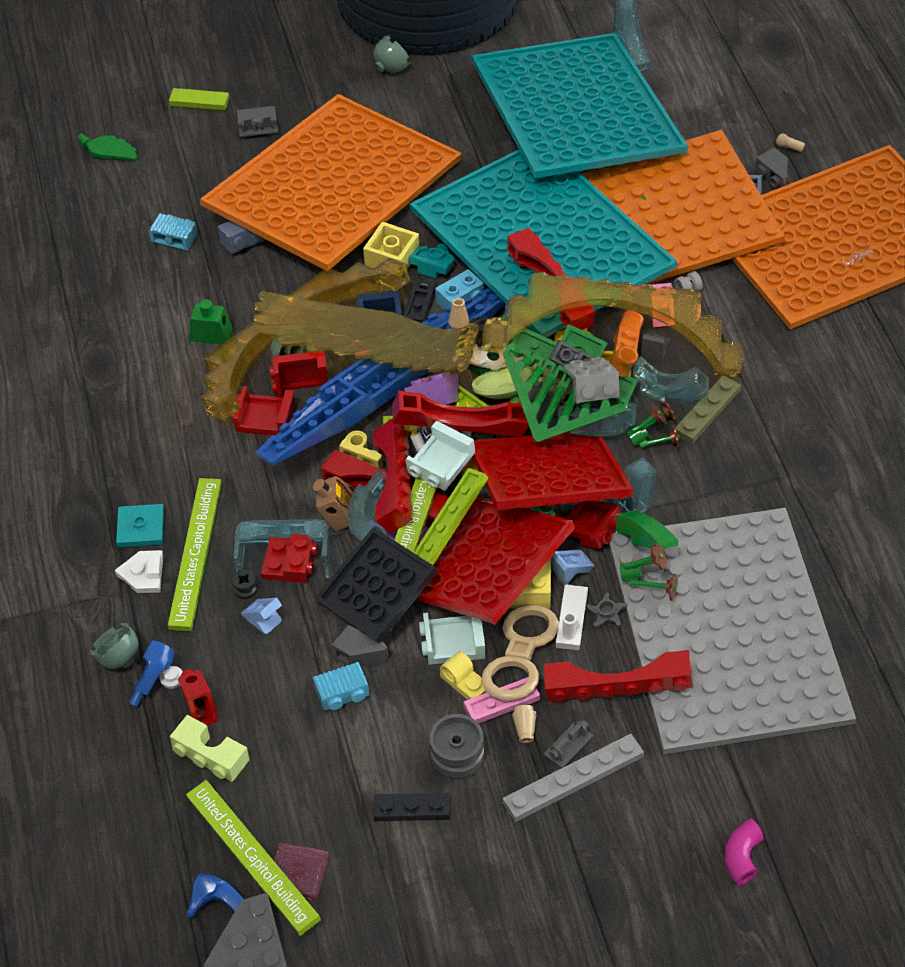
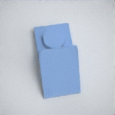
M582 550L556 551L551 556L552 571L564 585H568L576 573H590L595 566Z
M277 598L257 599L241 612V615L261 632L268 634L282 621L276 612L282 604Z

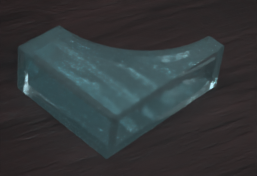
M634 0L616 1L614 3L613 33H616L639 71L651 68V61L642 40L639 8Z
M642 457L626 466L625 470L622 469L633 487V497L617 500L627 511L644 512L651 508L658 471Z

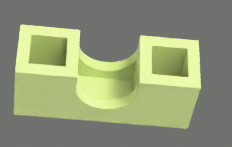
M187 715L170 735L173 751L181 757L186 756L192 759L201 768L206 767L210 769L218 778H226L233 782L249 762L247 747L229 737H226L216 747L205 746L210 739L207 725Z

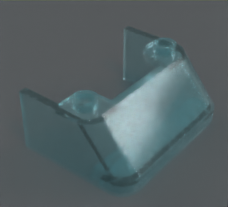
M321 517L248 519L239 523L235 530L233 557L236 572L243 570L245 543L269 542L270 537L290 539L291 534L306 535L314 541H322L325 578H329L330 523Z

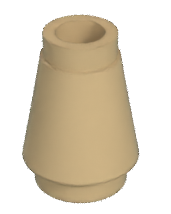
M456 298L452 301L448 319L450 327L456 331L466 329L469 324L465 301L461 298Z
M519 705L514 708V713L512 714L519 742L530 743L534 741L536 712L531 705Z

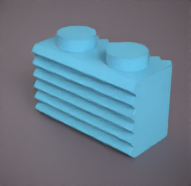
M159 213L149 229L151 242L189 251L198 235L194 221Z
M359 662L351 663L345 667L342 666L336 670L333 669L313 677L315 691L324 711L328 709L337 710L343 704L352 701L360 702L366 696H369L368 683Z

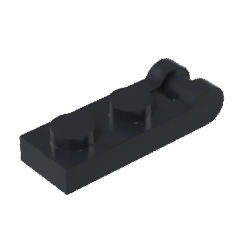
M420 278L415 279L402 316L403 323L412 324L416 321L419 323L425 321L435 288L437 287V281L430 280L426 282Z

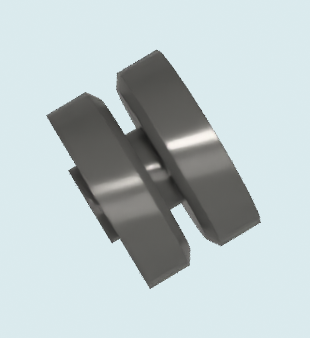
M449 714L440 718L433 725L429 734L431 762L435 769L442 775L450 778H465L474 774L481 767L484 760V738L481 726L472 717L463 714Z

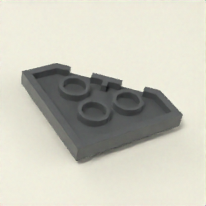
M267 893L241 900L207 958L204 967H287Z

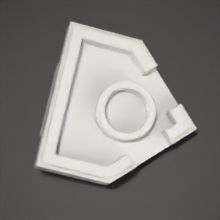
M139 551L115 570L116 576L128 583L136 593H160L163 551Z

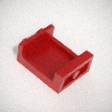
M324 350L272 357L273 366H269L271 379H275L271 381L273 393L278 394V397H282V391H285V389L295 390L321 387L328 382Z
M243 386L241 394H237V408L233 410L231 420L232 423H235L236 432L276 436L280 432L279 428L285 422L289 423L292 420L296 406L294 390L285 389L284 397L249 394L248 387Z

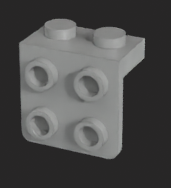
M595 357L587 362L574 360L570 364L564 365V371L573 379L574 401L576 403L620 397L619 371L604 358Z

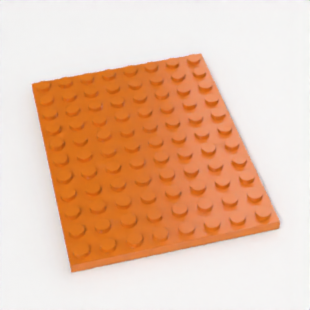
M337 94L200 199V205L328 271L372 235L382 222L386 223L462 159V153Z
M722 130L686 140L685 142L688 145L687 153L623 163L621 165L605 166L581 173L677 260L676 268L645 285L785 242L783 231Z
M888 145L761 195L783 231L785 242L731 258L789 329L904 283L905 160L891 145Z

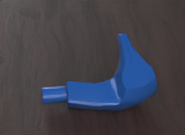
M152 640L142 657L146 662V666L142 676L133 688L135 692L129 702L130 704L138 707L144 694L149 695L160 673L169 669L175 651L165 643Z
M200 873L193 883L191 901L186 916L192 918L201 907L213 900L223 902L235 912L243 897L225 880L214 875Z

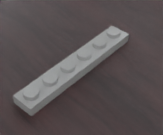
M629 734L504 797L503 804L513 820L517 822L643 758L644 751L632 734Z

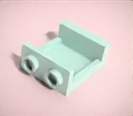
M436 421L431 427L432 436L414 458L410 456L406 458V465L410 475L415 478L419 477L427 481L432 487H438L445 491L475 454L474 439Z
M423 613L424 622H419L420 635L425 636L426 641L422 642L423 656L428 655L429 665L445 663L458 651L466 654L470 660L485 659V642L482 621L480 619L470 616H459L429 620L428 613Z

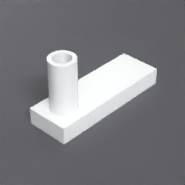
M565 585L556 648L580 650L588 587Z

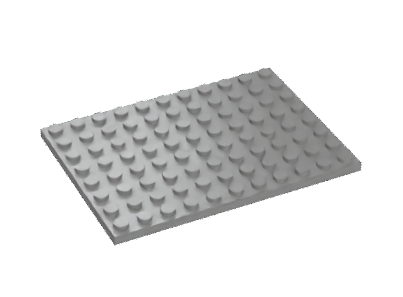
M786 508L665 526L679 541L678 546L664 549L667 564H665L667 572L660 570L658 565L654 563L642 566V577H638V580L667 583V580H670L673 574H676L678 585L673 601H670V596L666 593V589L639 585L629 586V581H622L620 564L649 557L651 548L633 545L631 535L622 533L612 534L608 545L623 602L628 604L625 610L640 667L653 662L664 652L689 650L693 688H686L681 691L673 689L663 690L658 693L647 692L663 754L855 724L856 717Z

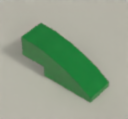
M632 510L615 515L617 533L631 535L633 545L652 548L655 543H658L664 549L679 545L677 538L664 525L642 512Z

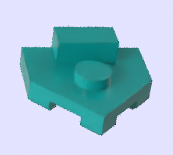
M438 244L436 248L418 247L409 256V263L418 266L417 273L436 279L440 273L446 275L452 269L455 259L452 254H449L446 244Z

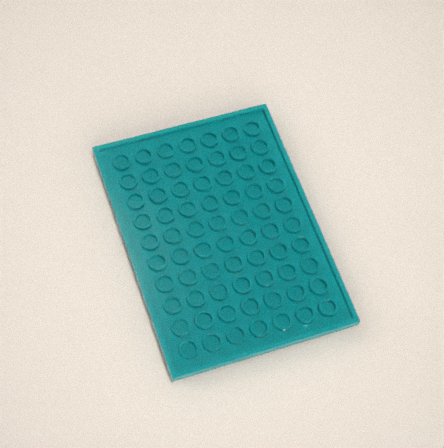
M616 33L472 55V63L534 178H545L546 176L563 175L576 171L581 172L588 169L639 162L652 158L657 159L688 152L687 143Z
M519 149L410 203V209L533 332L546 338L565 328L560 321L561 303L554 287L539 273L516 264L507 252V236L530 228L534 234L538 235L542 245L549 249L553 259L559 262L563 272L572 279L573 285L582 292L584 299L593 306L595 311L677 267V260L580 172L576 171L563 175L534 178Z

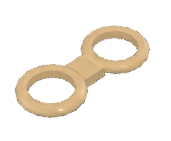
M525 605L514 609L505 618L503 632L510 641L505 656L490 662L482 674L481 682L483 687L492 697L503 701L522 699L532 693L538 685L539 673L536 666L530 660L536 647L547 644L558 633L559 621L550 609L540 605ZM528 615L543 617L549 623L548 629L536 637L518 635L513 630V625L518 619ZM508 666L522 668L529 675V679L524 685L513 690L497 687L492 682V677L496 671Z

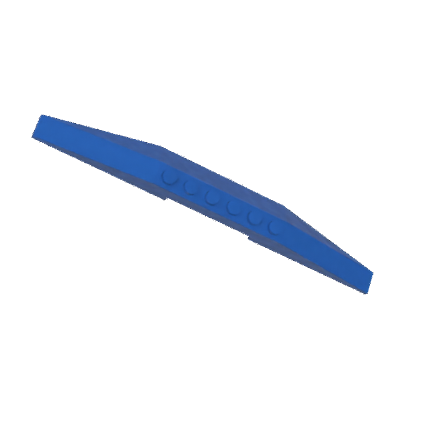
M490 288L479 292V296L473 299L471 297L464 299L469 324L462 331L453 330L448 323L451 306L445 308L446 311L439 315L434 313L427 316V320L419 323L416 321L322 385L318 389V393L314 397L311 396L305 402L306 406L301 411L297 410L293 414V419L289 423L285 422L279 428L280 432L276 436L272 435L256 451V455L270 465H274L355 425L396 396L398 391H403L404 388L409 387L411 381L420 379L444 362L452 354V351L468 340L469 325L473 318L477 319V317L483 318L485 316L490 319L505 303Z

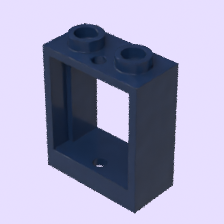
M398 291L357 295L363 346L383 344L404 330ZM396 312L397 324L366 328L365 315Z

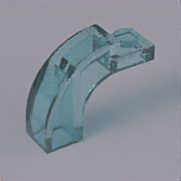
M639 357L634 364L633 376L637 381L641 382L640 392L652 399L672 403H685L700 399L709 393V378L697 367L679 374H666L655 369L643 357Z
M629 402L624 413L578 428L569 433L593 437L626 433V428L636 425L637 405ZM575 404L568 421L579 417L582 405ZM565 405L558 407V421ZM590 408L589 414L597 412L599 409Z
M379 469L365 487L361 484L356 487L348 504V526L353 535L360 541L363 540L372 527L387 536L389 535L375 521V505L381 496L387 475Z

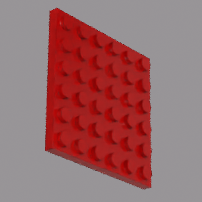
M598 429L570 431L539 443L534 441L532 435L474 440L475 454L472 458L478 471L488 476L485 486L496 510L509 511L512 508L523 507L530 509L542 505L556 506L562 503L578 504L582 501L600 502L603 499L621 500L625 497H633V487Z
M477 496L433 564L438 570L437 574L416 600L496 624L574 530V523L571 520L524 508H512L509 511L496 510L492 500Z

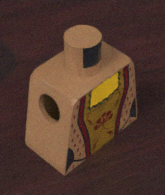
M338 477L317 480L313 484V489L317 492L316 507L335 531H339L355 525L356 490Z

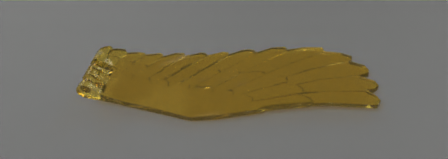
M265 291L259 293V297L263 302L254 303L255 310L261 313L254 315L255 323L263 326L260 328V332L268 337L278 338V343L281 345H306V349L309 351L332 350L335 355L355 354L357 359H374L376 363H393V368L412 366L413 371L428 369L429 372H438L444 369L447 373L456 368L458 372L465 371L469 367L473 356V349L477 340L476 335L479 332V326L476 323H470L461 329H441L419 323L393 312L317 302Z

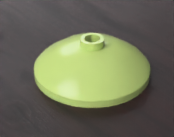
M527 366L522 370L520 375L523 383L527 381L534 368ZM507 367L488 371L472 382L474 392L487 398L511 399L517 395Z

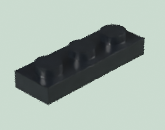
M449 793L374 794V822L450 820Z

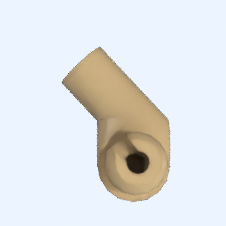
M780 134L776 139V143L780 148H789L798 152H802L805 143L790 138L786 134Z

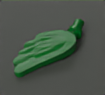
M82 133L77 137L81 145L85 149L88 148L90 155L93 157L132 162L137 160L136 149L131 147L129 143H126L124 139H116L115 136L110 135L91 140Z

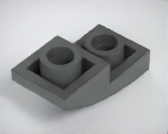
M558 340L548 360L564 367V365L570 364L571 361L580 360L587 362L591 361L594 357L582 350L575 349L562 340Z

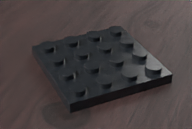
M372 527L315 599L354 628L360 630L375 642L381 643L437 574L438 570L423 558Z

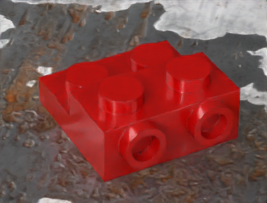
M582 501L576 504L565 518L573 521L575 526L569 537L578 538L583 546L601 549L604 544H608L611 541L612 533L616 529L615 515L621 513L619 506L601 501Z
M291 534L290 539L270 537L261 571V578L307 584L308 576L312 575L314 570L313 556H317L318 543H315L314 536Z

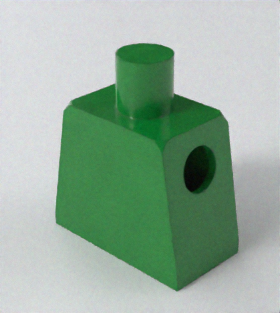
M208 299L196 304L190 319L189 341L229 345L233 327L225 308L212 305V302Z

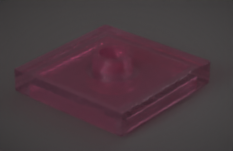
M279 843L274 862L305 899L317 901L329 859V851Z

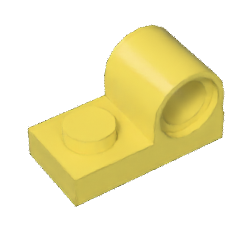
M362 431L350 432L339 445L340 452L348 453L356 459L366 461L372 466L383 469L382 455L375 450L368 449L367 436Z
M458 651L440 666V677L467 700L487 693L481 682L482 678L473 671L471 660L463 652Z

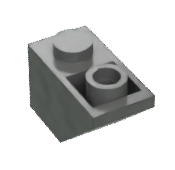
M773 147L756 158L755 173L762 175V178L773 188L778 189L786 186L788 157Z
M350 625L345 628L332 644L333 658L345 665L359 662L360 667L383 664L389 660L388 649L384 642L377 643Z

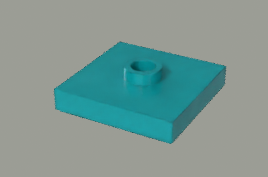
M163 504L118 507L117 547L163 545Z

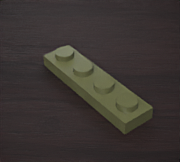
M723 375L675 427L680 438L693 444L741 391V384Z

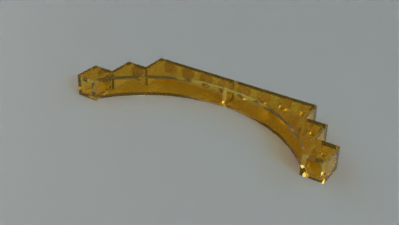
M388 257L375 268L357 262L344 273L332 269L328 271L323 270L204 357L203 360L209 373L203 376L202 379L208 392L201 396L208 414L225 421L240 410L237 403V395L243 377L259 354L271 344L277 332L284 328L293 327L326 308L357 298V295L390 290L397 291L410 281L405 263Z
M546 273L532 274L528 281L527 298L523 295L509 297L506 302L505 321L501 318L493 317L487 319L483 326L482 351L504 353L508 343L517 334L544 317L579 307H617L650 316L679 332L706 357L715 369V375L736 377L742 371V346L735 345L734 342H724L721 344L722 319H717L712 315L701 317V292H694L693 289L689 288L675 290L670 286L657 288L650 284L638 286L632 285L630 282L611 283L610 280L606 279L592 281L587 277L574 279L566 275H557L555 277L547 276Z

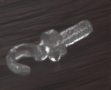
M869 249L861 253L856 251L855 255L851 256V261H844V256L841 261L844 265H851L854 263V260L861 261L862 257L873 254V250Z

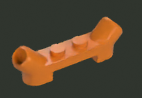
M631 310L625 311L613 338L615 343L614 350L609 361L619 371V376L621 377L628 376L632 366L637 362L639 334L644 321L641 314Z

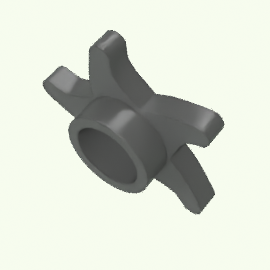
M608 592L605 593L603 600L598 605L592 606L588 604L587 610L597 616V621L593 623L594 628L597 629L607 622L614 623L617 628H620L621 623L618 614L620 611L627 609L628 604L614 603V601L610 600V593Z

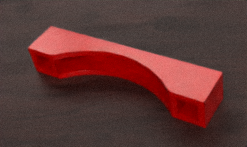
M530 228L507 236V252L516 264L539 273L554 287L561 303L560 321L564 327L567 328L569 324L584 330L593 326L595 316L593 306L587 303L582 292L573 285L572 279L563 272L559 262L553 259L549 249L542 245L538 235L534 234Z
M398 391L392 404L393 424L431 428L438 421L458 431L523 437L528 428V423L520 403L505 402L486 407H457L436 402L421 393Z
M393 418L373 431L374 446L386 456L388 463L385 486L375 505V521L390 534L412 520L410 474L406 465V458L409 456V432L404 429V425L393 424Z
M334 450L321 467L323 480L338 477L352 488H366L381 492L385 486L388 473L385 469H379L366 461H361L348 453H342L338 450ZM410 482V490H411V491H412V488H413V485H414V483H412V482ZM436 493L425 525L426 527H431L449 499L447 496Z
M689 650L664 652L660 657L644 667L618 674L589 672L569 662L544 664L545 692L548 701L585 700L589 697H612L613 695L621 694L635 695L642 692L658 693L663 690L675 689L681 691L686 688H693Z

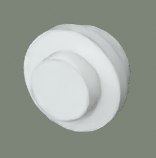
M170 666L168 670L160 673L161 684L168 689L178 688V678L183 671L179 667Z

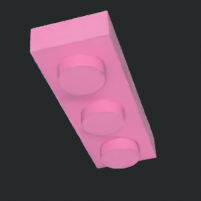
M529 677L500 688L505 690L519 688L527 682ZM535 688L532 693L522 699L503 701L492 697L489 693H485L463 702L468 716L478 723H482L511 712L519 705H529L540 700V694L537 688Z

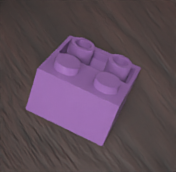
M450 371L417 379L411 381V386L404 388L406 392L421 393L439 403H453L458 401V373L450 375Z

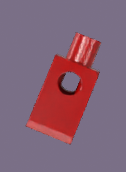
M189 669L183 671L178 678V683L189 715L207 726L218 722L211 690L201 670L193 671ZM196 699L203 700L204 704L202 707H197Z

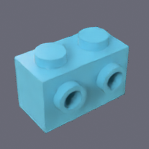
M468 269L435 288L436 303L445 310V308L452 305V301L456 298L464 300L471 297L473 299L479 296V292L484 290V283Z

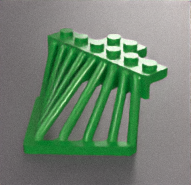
M569 324L561 338L563 342L577 350L586 352L594 358L602 356L608 343ZM519 325L512 342L503 353L532 437L536 443L624 413L638 380L630 376H619L620 397L612 398L616 405L610 407L609 399H602L599 411L589 414L593 401L583 402L579 417L568 421L576 404L573 386L557 425L547 429L570 381L573 380L564 371L563 366L548 360L557 342ZM521 356H522V357H525L524 359H522V360H520V361H517V363H516L515 358H514V357L520 358ZM534 362L537 363L532 374L523 383L520 375L522 370ZM546 368L550 369L542 387L531 404L528 397L529 391ZM558 374H561L563 377L540 424H538L536 419L538 410Z

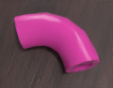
M748 819L731 833L725 846V865L737 886L746 884L758 872L750 859V852L753 847L764 840V836L760 827L753 819Z

